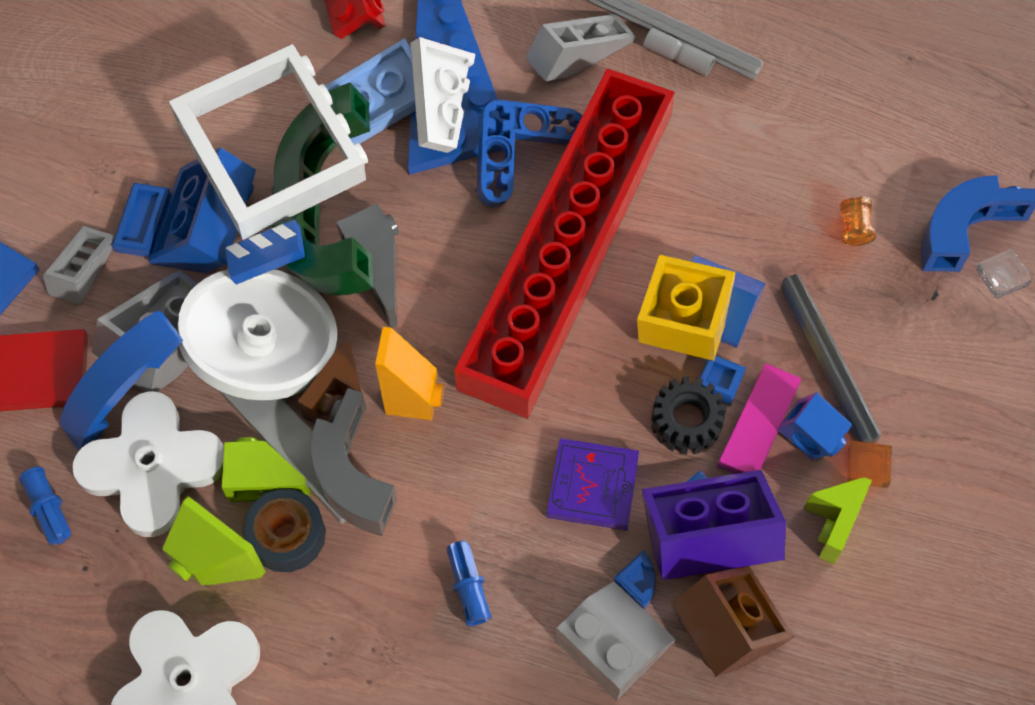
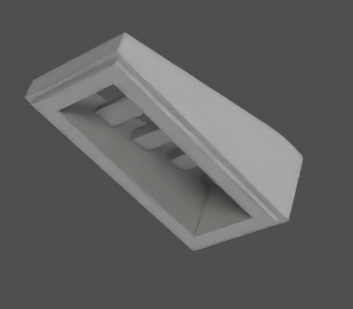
M82 226L43 274L48 294L52 297L80 305L90 292L112 252L115 235ZM87 243L93 246H97V248L95 250L89 247H85V244ZM81 256V257L87 258L88 260L81 259V258H78V257Z

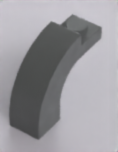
M348 388L343 400L338 399L335 402L331 411L330 422L318 418L316 420L311 438L313 467L321 491L334 511L355 527L382 536L397 501L395 487L362 474L349 461V450L366 411V405L362 392Z

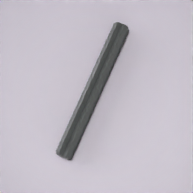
M794 274L784 278L781 288L847 420L852 424L851 428L859 444L868 446L877 442L881 437V432L802 277Z

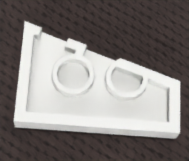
M419 37L411 42L418 143L421 147L448 153L457 148L464 113L461 102L463 94L468 92L470 80L466 77L468 67L474 63L475 54Z

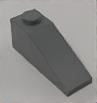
M374 204L338 221L337 227L340 241L353 237L373 255V288L369 289L387 323L392 328L398 325L397 246L395 236L399 234V230L391 214L384 215L379 205Z

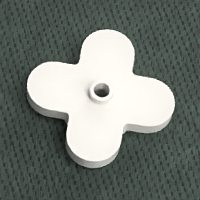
M144 392L132 398L125 406L122 413V433L118 438L95 440L79 450L73 462V474L80 486L91 495H120L121 516L130 530L143 537H155L164 534L172 528L180 509V495L186 488L204 487L214 483L222 476L224 446L216 435L208 431L180 432V417L173 401L160 392Z
M165 610L150 612L137 621L129 639L131 653L142 669V673L117 692L111 705H237L231 696L232 687L255 670L260 659L259 642L252 630L240 622H222L200 636L194 637L183 620L175 613ZM191 675V680L187 685L179 686L184 677Z

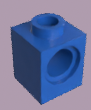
M816 392L799 399L777 430L808 458L815 460L827 455L829 457L836 455L845 445L847 440L844 438V435L852 424Z

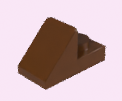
M345 340L342 342L298 400L303 417L314 424L317 418L321 419L323 415L327 416L331 413L335 402L339 399L338 395L344 397L348 388L361 392L351 343Z

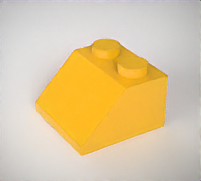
M659 255L637 318L639 343L714 361L725 327L735 272Z

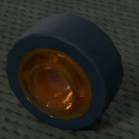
M277 489L263 494L252 503L245 516L243 528L245 540L254 547L262 565L275 572H293L305 568L318 557L325 542L326 528L318 506L308 495L295 489ZM285 524L295 526L293 531L287 536L278 537L275 535L277 529Z

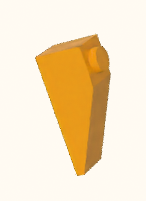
M383 327L375 366L385 414L432 421L434 408H441L444 396V384L438 383L437 368L391 327Z

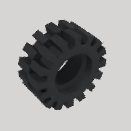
M690 376L682 377L680 384H678L675 378L669 382L668 388L664 385L659 391V396L656 395L651 420H653L652 429L654 433L658 432L657 439L661 444L665 440L668 442L667 449L674 451L675 446L681 448L680 454L687 455L688 449H693V453L698 454L701 453L703 446L706 450L713 445L714 440L717 441L725 420L726 406L725 404L721 405L723 397L720 392L715 395L713 394L715 386L709 383L706 388L703 387V379L697 377L695 384L690 383ZM681 404H691L702 411L704 420L696 427H684L675 421L673 411Z

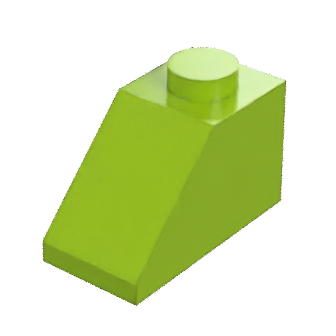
M243 437L237 439L236 442H224L222 490L229 503L255 502L263 494L277 489H295L310 497V490L305 477L266 441H260L253 437Z

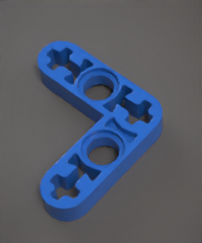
M493 100L488 103L479 118L477 195L480 201L489 207H499L512 195L515 139L568 145L582 115L577 110L564 107L506 100ZM497 111L499 112V117L505 120L498 128V135L491 136L496 130V121L489 117ZM525 115H536L541 121V129L539 131H531L526 128L523 120ZM565 119L568 120L569 126L574 127L569 134L566 133V128L562 126H554L550 133L548 132L550 124L560 125ZM488 146H500L505 152V160L499 163L493 162L487 155ZM504 171L497 176L496 183L497 188L503 189V191L497 197H494L493 191L487 189V187L494 180V172Z

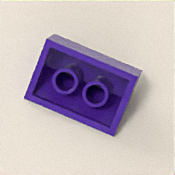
M762 470L642 489L652 552L662 580L785 560L786 520Z

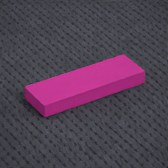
M765 363L719 460L718 467L734 474L761 470L778 433L777 428L784 420L802 378Z

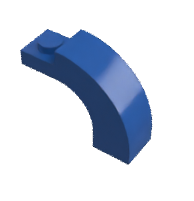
M998 175L974 178L954 187L941 199L924 232L921 243L922 271L960 272L970 255L968 227L977 222L989 220L1028 221L1035 210V189L1019 186L999 188Z

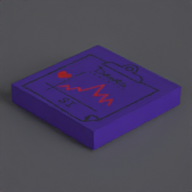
M560 438L547 518L628 531L639 451Z

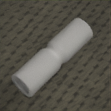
M655 28L650 29L643 45L645 48L670 60H676L680 65L704 76L710 73L716 59L714 56L689 44H683L680 40Z

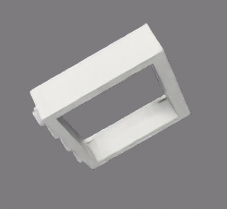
M293 44L169 101L178 126L243 240L366 180L364 164L368 163V159L362 146L359 143L353 145L348 136L350 129L344 116L341 113L335 115L330 106L333 102L324 84L317 85L313 78L315 71L309 58L306 55L301 57ZM294 73L345 160L246 207L196 118Z

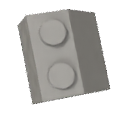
M612 582L586 598L556 628L555 642L618 701L676 639L620 586Z

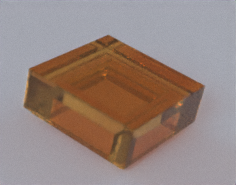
M851 441L848 448L847 482L866 477L872 480L870 486L888 488L891 483L892 446Z

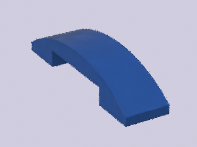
M155 311L116 340L93 363L69 396L59 424L78 450L86 444L97 440L109 426L105 420L106 415L148 367L159 369L183 341L182 337L161 311Z

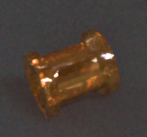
M865 197L843 200L839 205L840 215L844 218V230L841 233L843 243L850 246H862L874 241L876 231L871 226L870 218L873 207L872 201Z

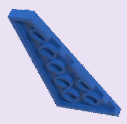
M418 0L416 39L420 37L475 54L473 65L468 67L466 78L470 80L468 92L464 93L462 97L461 107L464 113L456 149L446 153L419 146L416 111L411 113L409 175L478 157L480 114L488 103L498 100L461 0ZM495 111L489 117L496 121V130L491 136L498 135V128L505 120L499 117V112ZM490 145L487 148V154L503 149L498 145Z

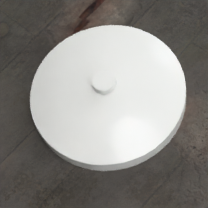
M228 269L215 273L202 280L189 292L179 313L177 332L183 339L179 348L188 366L199 378L215 389L244 399L276 400L290 397L306 390L334 354L337 343L336 321L323 297L306 282L275 269L237 285L229 278Z

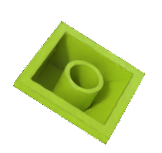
M189 496L182 502L162 548L171 561L167 567L184 582H187L191 577L201 586L258 579L264 575L266 571L254 547Z

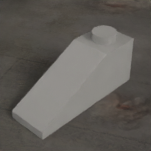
M616 14L542 24L525 58L545 81L567 78L633 43L636 36Z

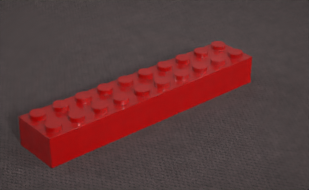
M606 68L454 370L457 391L529 419L670 121L675 95L674 91Z

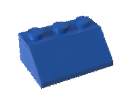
M219 147L215 152L243 202L246 204L254 190L252 182L256 169ZM198 159L181 167L178 172L148 262L154 265L208 273L227 264L225 248L233 245L238 231Z

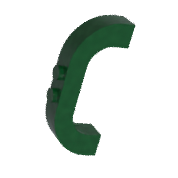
M349 82L329 90L328 92L333 102L330 106L335 115L341 113L344 116L350 129L349 138L351 139L370 132L369 102L353 84ZM312 103L307 105L292 121L279 144L274 165L272 195L321 172L326 158L337 147ZM320 203L272 226L274 228L291 220H295L300 226L305 257L286 264V266L313 289L328 295L343 296L373 288V255L355 238L350 237L332 244L320 245Z

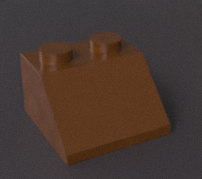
M750 566L705 575L671 602L678 614L680 624L693 638L700 650L703 662L712 670L715 677L739 670L794 638Z

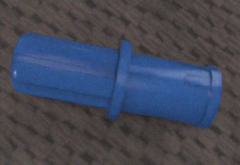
M33 467L24 471L19 476V481L23 485L30 501V514L37 517L45 538L50 545L65 543V540L71 537L72 532L60 508L62 505L60 496L54 494L43 467Z
M466 541L452 543L446 549L456 582L452 585V589L458 593L466 626L470 627L486 623L492 619V615L482 586L485 579L483 576H478L470 545Z

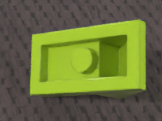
M866 477L814 492L809 496L804 508L827 519L817 540L824 544L819 558L835 564L845 546L872 480Z

